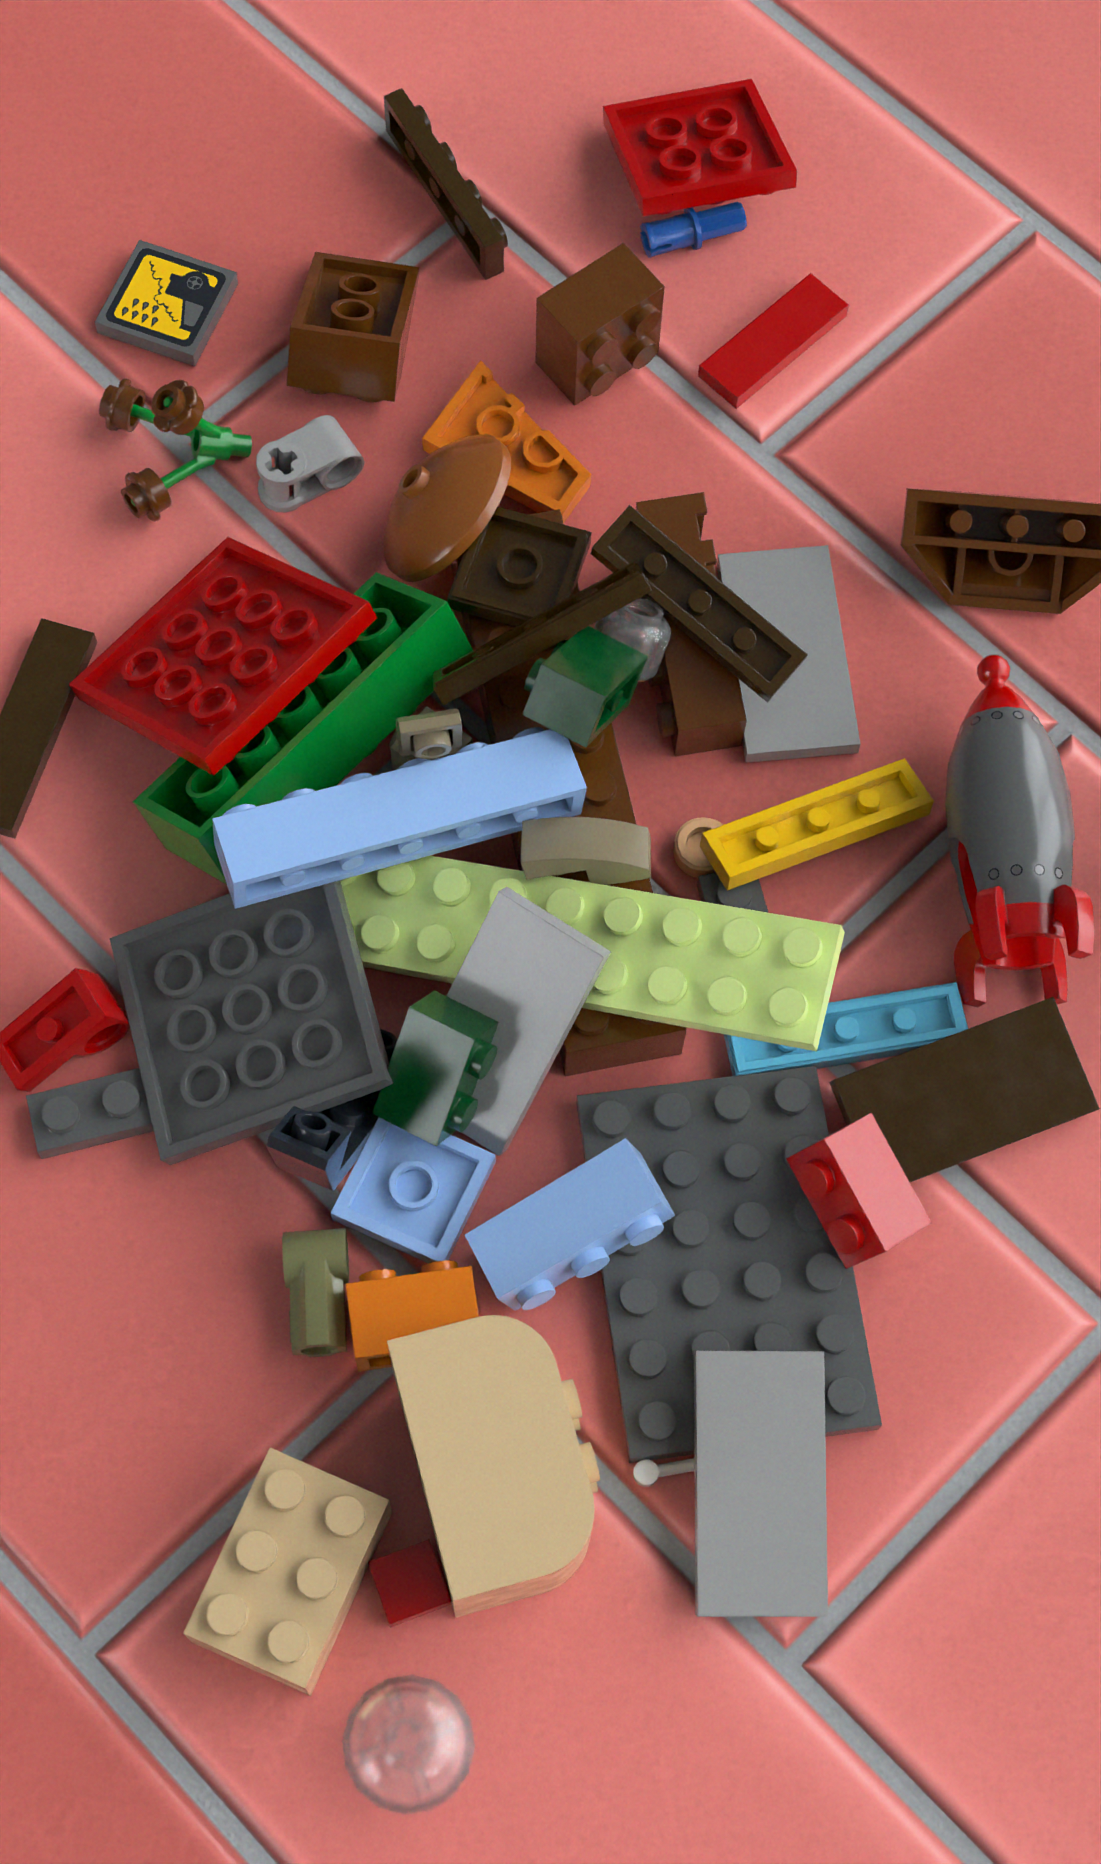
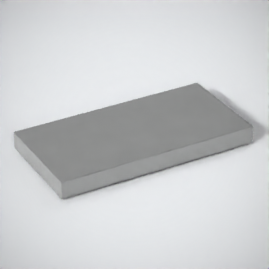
M828 545L718 554L717 571L719 580L808 654L803 663L768 703L739 679L747 719L742 742L745 763L858 753L861 743Z
M508 887L498 892L447 994V997L499 1022L491 1044L497 1046L495 1060L486 1076L477 1081L472 1097L478 1099V1106L470 1124L462 1132L498 1156L508 1149L611 953L610 950Z
M694 1351L695 1615L697 1617H828L824 1351Z

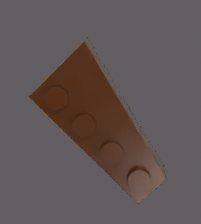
M704 492L636 502V511L716 577L714 565H716L717 559L713 539L701 541L704 515H707ZM640 597V603L634 605L635 622L639 637L648 636L651 653L645 654L648 656L645 664L650 687L659 686L663 703H657L656 705L661 737H671L675 757L742 746L747 719L739 679L645 599Z

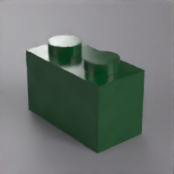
M588 626L577 632L569 640L564 639L557 643L547 660L539 658L534 663L524 685V690L530 692V696L523 715L587 747L629 705L648 656Z
M435 990L411 1005L407 1011L388 1067L393 1084L380 1090L372 1114L435 1146H438L456 1130L462 1133L473 1119L478 1106V1099L472 1097L477 1081L486 1076L495 1060L497 1046L491 1044L499 1022Z

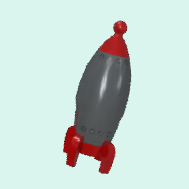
M988 655L977 666V676L979 681L985 685V688L971 704L959 728L947 770L945 808L950 857L971 929L960 938L954 951L957 986L963 1004L978 1008L987 1003L985 987L986 966L998 970L1013 971L1040 967L1044 999L1054 997L1058 1005L1067 1002L1068 991L1066 959L1059 938H1066L1068 956L1082 959L1093 955L1095 933L1093 905L1091 898L1085 891L1071 886L1075 829L1070 790L1059 752L1031 708L1016 692L1005 685L1010 676V666L1007 660L999 655Z

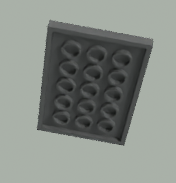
M816 1066L577 1095L576 1104L585 1162L626 1138L641 1153L675 1214L674 1217L662 1223L664 1229L655 1238L637 1246H632L630 1243L610 1254L609 1263L601 1269L629 1463L639 1462L644 1459L656 1460L694 1454V1351H824L825 1437L879 1430L882 1426L853 1266L846 1269L786 1160L791 1155L829 1135Z

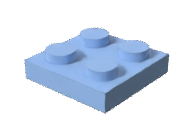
M379 1117L331 1211V1218L333 1221L426 1263L449 1260L496 1163V1155L453 1135H450L438 1146H435Z

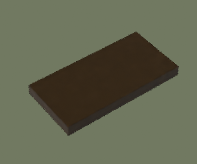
M1054 997L829 1082L846 1125L872 1113L909 1182L1100 1109Z

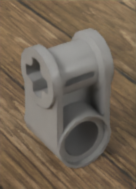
M331 415L320 416L308 422L304 427L276 441L269 442L260 449L256 456V469L261 477L258 482V495L261 502L268 509L275 512H290L330 490L344 487L352 482L362 471L365 461L335 417ZM272 457H274L275 459V467L273 468L271 461ZM289 485H292L291 496H289Z

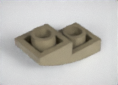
M458 709L396 718V736L400 756L413 755L421 759H434L447 755L453 748L462 747V723Z
M555 817L522 821L521 865L526 880L584 870L587 872L590 883L602 885L651 878V836L647 827L611 819Z

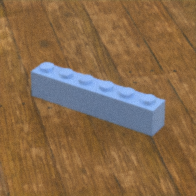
M535 727L518 733L510 740L491 745L483 742L473 743L461 748L454 755L435 760L416 758L404 763L399 769L374 776L370 773L356 774L345 779L340 785L318 791L309 788L299 789L287 794L282 800L257 807L252 804L235 806L227 810L223 816L212 818L214 846L234 908L236 909L522 831V821L581 815L587 786L568 738L551 729L544 730L543 728Z

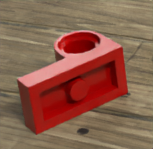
M75 968L0 1032V1063L17 1091L31 1092L75 1054L83 1056L94 1055L119 1042L130 1029L129 1021L100 975L88 970Z

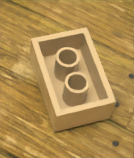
M269 1448L183 1634L196 1645L311 1696L368 1569V1562L372 1560L392 1515L389 1499Z

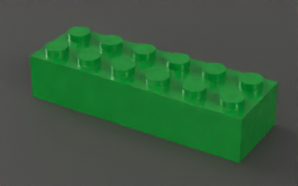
M377 572L353 594L369 601L377 619L359 635L353 644L340 653L318 675L315 681L307 685L281 710L271 723L267 724L252 738L232 761L222 767L215 775H212L179 757L133 801L163 846L227 885L214 846L212 818L223 816L227 810L238 805L252 804L257 807L280 801L287 794L299 789L309 788L318 791L337 786L365 757L373 753L378 744L396 728V718L412 715L418 705L434 691L433 672L473 651L447 601Z

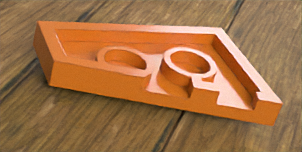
M480 360L423 436V451L431 454L437 449L466 436L489 434L496 437L508 448L511 456L510 477L504 495L537 513L560 509L564 524L591 486V473L549 430H542L525 412V405L512 392L507 394L493 379V372Z

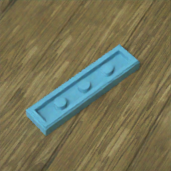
M957 982L828 1003L817 1051L725 1034L724 1039L732 1076L811 1066H816L819 1069L898 1056L967 1030L968 1026Z

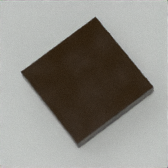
M497 507L483 531L463 553L447 597L450 608L514 627L524 623L573 596L591 544L592 532Z

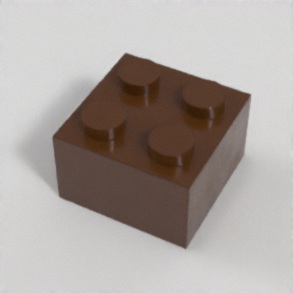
M622 243L537 297L535 363L574 406L591 395H601L610 388L615 379L632 368L639 369L644 367L659 351L665 286Z

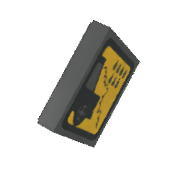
M139 240L95 320L97 333L196 366L238 285L237 272Z

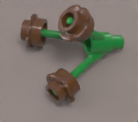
M122 379L119 382V387L109 385L101 398L99 414L101 417L106 418L107 429L117 431L119 428L132 432L141 419L154 424L162 432L171 431L177 435L189 436L194 456L192 460L162 478H159L150 468H145L139 473L131 472L126 474V487L121 490V494L128 509L135 517L141 518L147 514V517L154 522L160 520L161 516L159 513L171 506L168 488L196 471L214 465L215 460L227 461L230 456H250L252 451L251 436L234 434L230 427L216 426L203 419V401L198 396L196 389L193 386H188L186 381L175 380L160 387L153 396L152 410L144 408L145 392L132 387L129 379Z

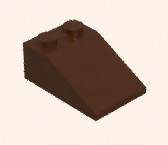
M315 252L290 326L287 386L302 388L311 394H327L330 392L356 396L365 402H380L383 400L395 402L402 375L420 267Z

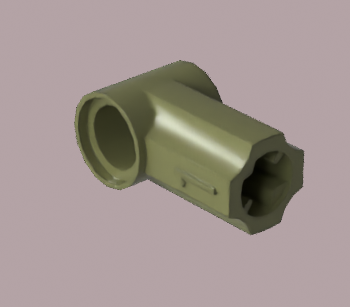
M346 1228L283 1232V1272L285 1287L290 1288V1342L293 1355L323 1357L346 1352L344 1284L349 1283Z

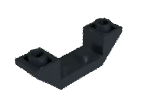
M380 1029L390 1064L398 1039L392 1033ZM380 1090L320 1112L305 1111L293 1106L270 1133L266 1144L276 1167L334 1191L359 1158L379 1118L372 1113Z

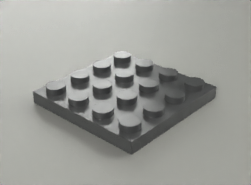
M340 880L236 909L229 893L110 938L161 1161L173 1165L273 1129L293 1106L305 1111L320 1112L379 1091L393 1084L388 1072L389 1061Z

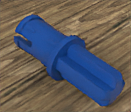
M740 202L695 212L692 207L684 209L683 214L675 215L674 217L642 223L640 225L642 230L640 234L645 253L651 258L690 246L694 250L701 249L702 241L744 230L747 227L745 210Z

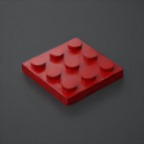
M752 79L603 106L604 127L643 217L655 214H669L676 210L707 204L717 205L724 201L755 195H769L776 191L796 188L797 169Z

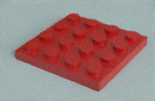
M227 537L70 682L69 686L80 701L208 773L215 775L222 767L232 761L237 753L267 724L271 723L278 713L307 685L315 681L318 675L340 653L353 644L359 635L377 619V616L369 601Z

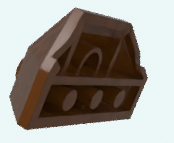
M906 488L901 546L948 605L1061 614L1101 583V503Z

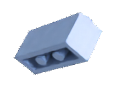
M625 1138L466 1233L465 1237L497 1299L515 1311L521 1307L523 1310H530L549 1301L556 1293L555 1287L576 1275L577 1278H584L604 1268L610 1261L609 1255L630 1243L632 1246H637L652 1240L663 1231L664 1226L662 1223L674 1217L675 1214L641 1153Z

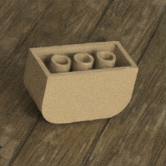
M501 1315L475 1317L388 1340L387 1344L392 1370L455 1618L543 1594L561 1586L574 1575L586 1556L594 1521L593 1493L598 1492L597 1481H600V1474L591 1443L579 1444L576 1431L581 1429L579 1418L582 1417V1410L573 1379L561 1381L555 1357L547 1342L526 1323Z

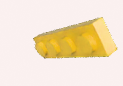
M904 758L705 831L701 836L700 848L728 891L930 815L934 800Z

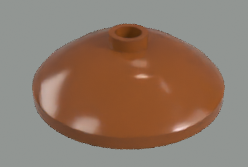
M489 434L460 438L432 452L404 474L389 510L383 540L385 562L393 574L407 582L427 579L449 566L475 541L495 513L510 477L511 456L508 448L501 441Z

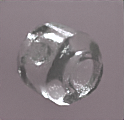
M643 597L600 619L594 629L648 656L638 682H644L656 675L672 632L668 621L663 617V610L651 600Z

